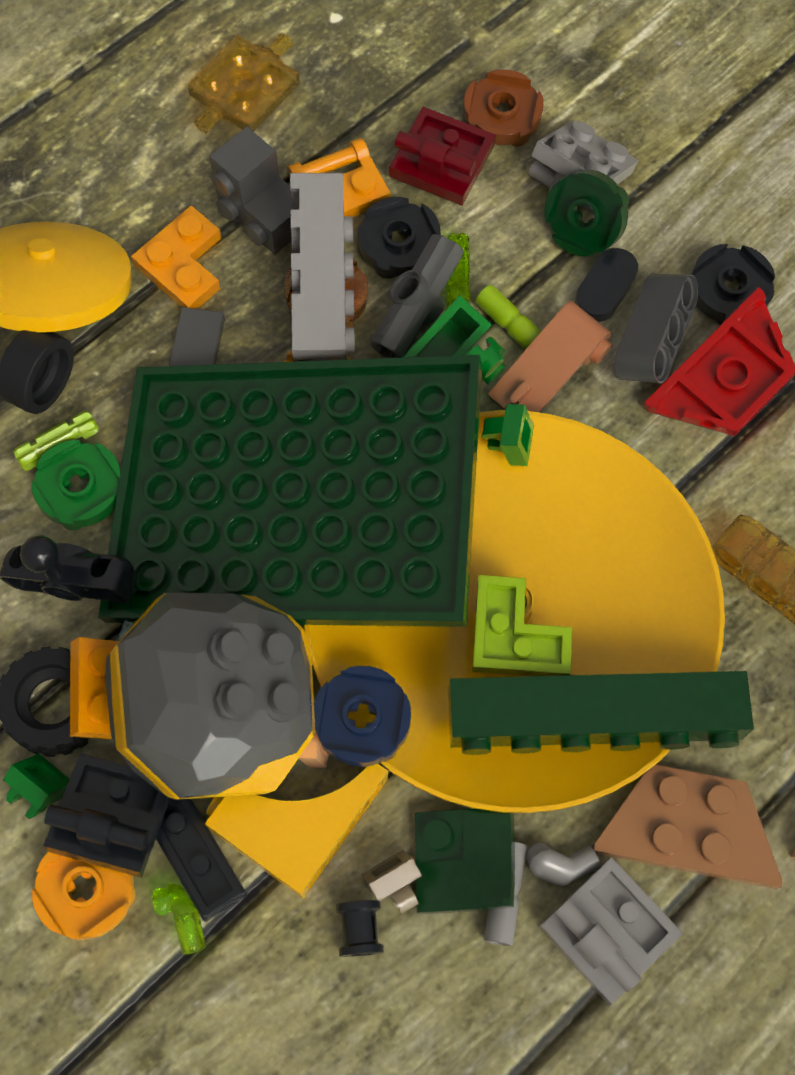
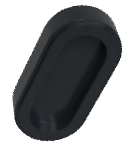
M611 248L604 251L579 286L575 303L598 322L609 319L635 281L638 272V262L634 255L621 248Z

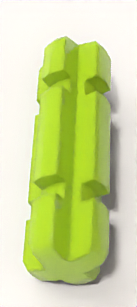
M87 410L72 416L73 421L69 424L63 421L34 437L36 440L34 443L30 444L26 441L15 447L13 450L14 456L20 466L25 471H29L36 467L40 457L51 447L67 440H76L80 437L85 440L96 434L99 429L93 416Z

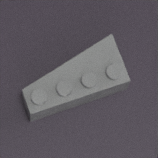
M290 173L293 210H291L293 252L291 253L292 290L294 291L291 294L293 362L346 360V354H355L354 328H346V316H354V290H345V279H353L354 276L353 252H345V242H353V216H344L343 173Z

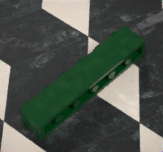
M747 671L451 678L449 681L450 748H462V753L467 755L487 754L492 752L491 747L511 746V752L519 754L541 751V745H561V751L563 752L587 751L591 749V744H610L611 750L630 751L639 749L640 743L659 742L661 749L676 750L689 747L690 741H709V747L731 748L738 746L739 740H743L754 730Z

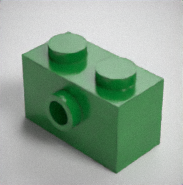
M459 295L403 358L465 355L492 324Z

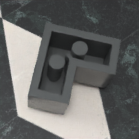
M246 126L209 156L213 172L211 179L216 188L218 198L216 205L226 219L229 221L236 220L244 227L246 234L257 246L264 245L275 255L292 241L291 210H293L291 190L290 186L279 177L276 150Z

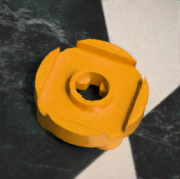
M48 852L40 861L36 870L38 875L35 879V889L32 888L33 906L42 923L51 931L75 940L97 938L113 930L124 919L136 897L133 875ZM80 875L87 880L93 877L96 880V885L92 888L94 895L89 900L83 897L75 900L72 897L71 893L77 888L74 880Z

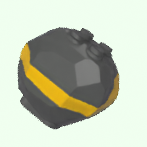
M165 593L151 604L106 658L105 681L110 731L115 747L137 775L169 798L191 799L257 795L273 792L282 783L316 734L312 656L309 638L304 629L290 615L256 596L218 593Z

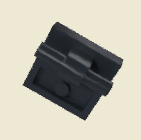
M80 753L60 805L51 804L45 814L44 824L51 827L43 846L47 852L142 878L170 798L137 775L130 766Z

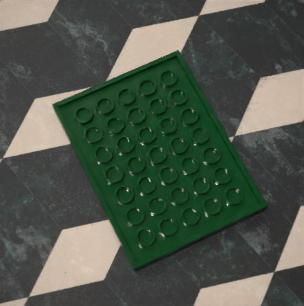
M480 355L137 367L108 550L110 555H119L130 560L135 570V583L128 603L101 600L98 618L105 623H136L151 604L165 593H218L256 596L290 615L299 625L467 627L482 380V360Z

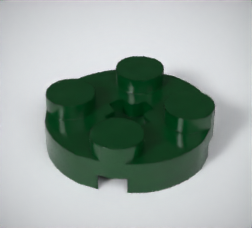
M576 170L551 188L545 201L544 216L546 223L550 221L551 228L555 233L552 235L553 239L562 249L577 256H592L595 253L605 251L622 237L628 222L627 206L629 204V197L626 190L618 186L608 175L596 170ZM589 205L594 212V218H591L587 223L582 221L583 214L578 211V206Z

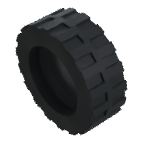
M48 646L41 647V650L35 652L31 650L23 654L24 657L18 661L15 660L9 666L10 669L6 675L3 674L0 679V720L3 723L1 725L2 728L14 741L34 754L42 753L46 757H55V754L68 755L73 753V750L78 747L83 748L88 744L90 738L70 736V715L59 723L44 724L37 721L29 709L30 696L34 689L42 682L59 679L70 685V651L68 648L58 647V649H51Z

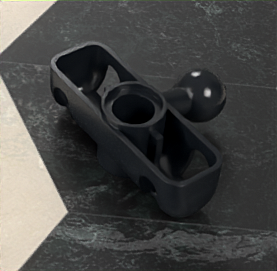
M38 535L28 538L23 545L13 547L7 552L0 569V580L19 590L46 593L70 601H81L82 598L128 603L135 583V570L130 560L125 557L93 553L80 546L68 543H55L44 535Z

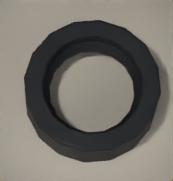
M22 330L17 334L5 350L0 361L1 399L29 413L39 414L46 411L58 399L71 375L74 363V349L70 340L53 332Z

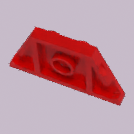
M758 287L644 402L643 408L650 413L736 436L795 375V364L790 352L783 346V336L777 321L773 322L766 306L764 291Z

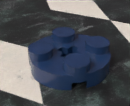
M371 666L350 667L341 671V674L334 677L329 683L327 681L317 693L314 701L315 731L322 748L342 763L363 767L386 762L393 758L408 736L411 725L410 701L406 693L404 694L402 688L395 682V679L387 672ZM360 704L369 705V713L376 715L375 721L367 723L365 728H357L355 721L348 719L349 712L358 711Z

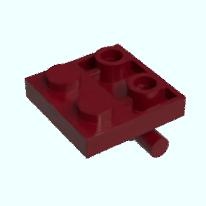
M422 107L409 132L399 131L394 146L399 148L389 166V177L463 206L495 146L496 135L429 108Z

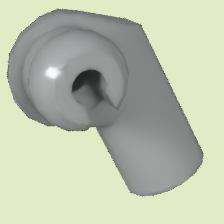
M543 842L532 844L526 852V860L529 863L530 871L537 878L557 886L569 885L601 867L600 860L590 845L568 857L550 849L548 844Z

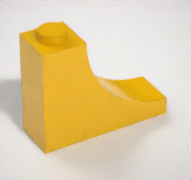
M378 763L366 766L357 777L345 786L329 794L308 800L282 801L259 795L214 797L206 810V814L210 817L205 822V825L212 833L304 899L387 782L388 770Z

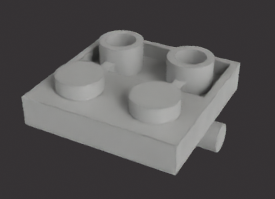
M572 120L537 141L531 155L537 160L530 167L528 175L549 187V192L556 183L576 170L589 169L602 172L612 178L618 185L633 173L639 160L629 155L628 150L623 145L616 142H608L596 135L595 130L588 124ZM586 204L583 207L580 206L584 210L594 215V212L592 211V208L589 205Z
M612 857L539 926L608 1005L613 1004L625 991L629 992L642 979L640 976L683 934Z

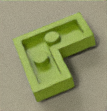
M479 575L477 581L472 672L520 676L571 675L572 627L524 624L526 578Z

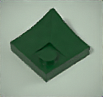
M481 809L414 813L416 866L422 875L416 879L417 901L419 903L417 904V913L438 914L514 907V813H501Z

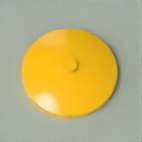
M29 222L0 228V327L16 331L26 330L33 332H56L79 328L108 316L119 308L129 295L132 283L130 259L124 248L106 234L85 226L63 222Z

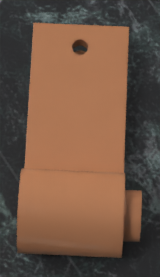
M570 301L560 309L487 395L504 410H506L507 404L518 402V404H524L527 411L540 413L581 365L586 366L591 361L598 365L607 356L613 347V344L609 342L612 333L576 303Z

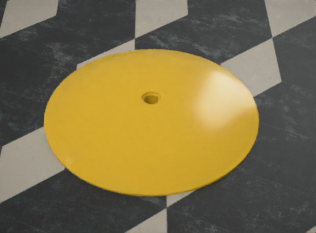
M505 410L479 413L467 627L304 625L311 648L312 666L320 687L327 681L329 683L334 677L340 675L341 671L347 668L371 666L390 674L402 688L404 694L406 693L411 706V725L408 736L393 758L386 762H379L414 787L438 798L470 808L501 813L554 811L588 803L613 793L636 780L656 765L670 750L661 749L659 742L640 743L639 749L630 751L611 750L610 744H591V749L583 752L561 751V745H541V751L527 754L511 752V746L491 747L492 752L482 755H467L462 753V748H450L448 688L451 678L529 677L472 672L477 581L479 575L526 578L524 624L572 627L571 675L717 672L724 640V594L718 564L710 541L698 517L684 496L658 468L624 442L581 422L528 411L534 424L528 466H511L503 452L488 449L489 439L482 438L484 420L486 418L505 416ZM360 704L358 711L349 712L348 719L354 720L357 728H365L367 723L375 721L376 715L369 713V705Z

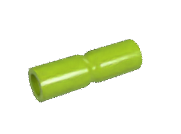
M492 284L485 287L477 296L475 304L501 328L506 329L509 336L524 350L542 331L527 316L520 314L519 309Z

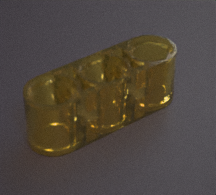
M746 515L737 516L711 546L717 564L795 624V549L755 519Z

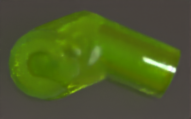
M168 883V888L154 890L152 900L155 913L160 916L170 912L173 913L181 953L191 954L203 950L206 944L199 911L182 886Z

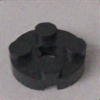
M385 198L371 205L365 212V218L361 225L359 224V251L366 263L375 269L378 276L391 279L413 269L432 234L441 235L440 224L434 212L422 203L421 207L416 204L409 203V198ZM399 231L401 235L408 234L410 236L404 242H394L391 240L392 232Z
M719 244L702 253L695 263L692 275L695 276L698 283L696 306L706 316L716 320L719 325L758 287L765 293L767 308L774 296V269L765 256L751 247L742 245L741 249L727 248L728 244ZM726 278L729 281L739 280L738 290L727 288L724 285L725 281L723 279Z

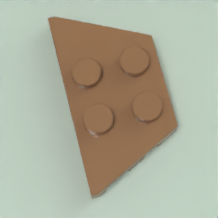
M654 765L640 777L633 790L592 845L595 853L599 855L776 890L782 888V877L747 782Z

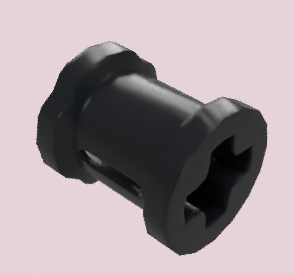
M361 900L336 904V912L342 915L344 946L339 948L340 957L369 956L384 953L383 944L378 943L376 912L380 910V901Z

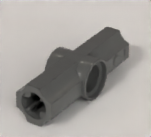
M432 234L413 269L402 273L393 282L389 295L393 303L370 344L378 353L388 358H403L422 326L431 324L440 316L445 302L441 293L464 252L456 242L447 239L443 235Z

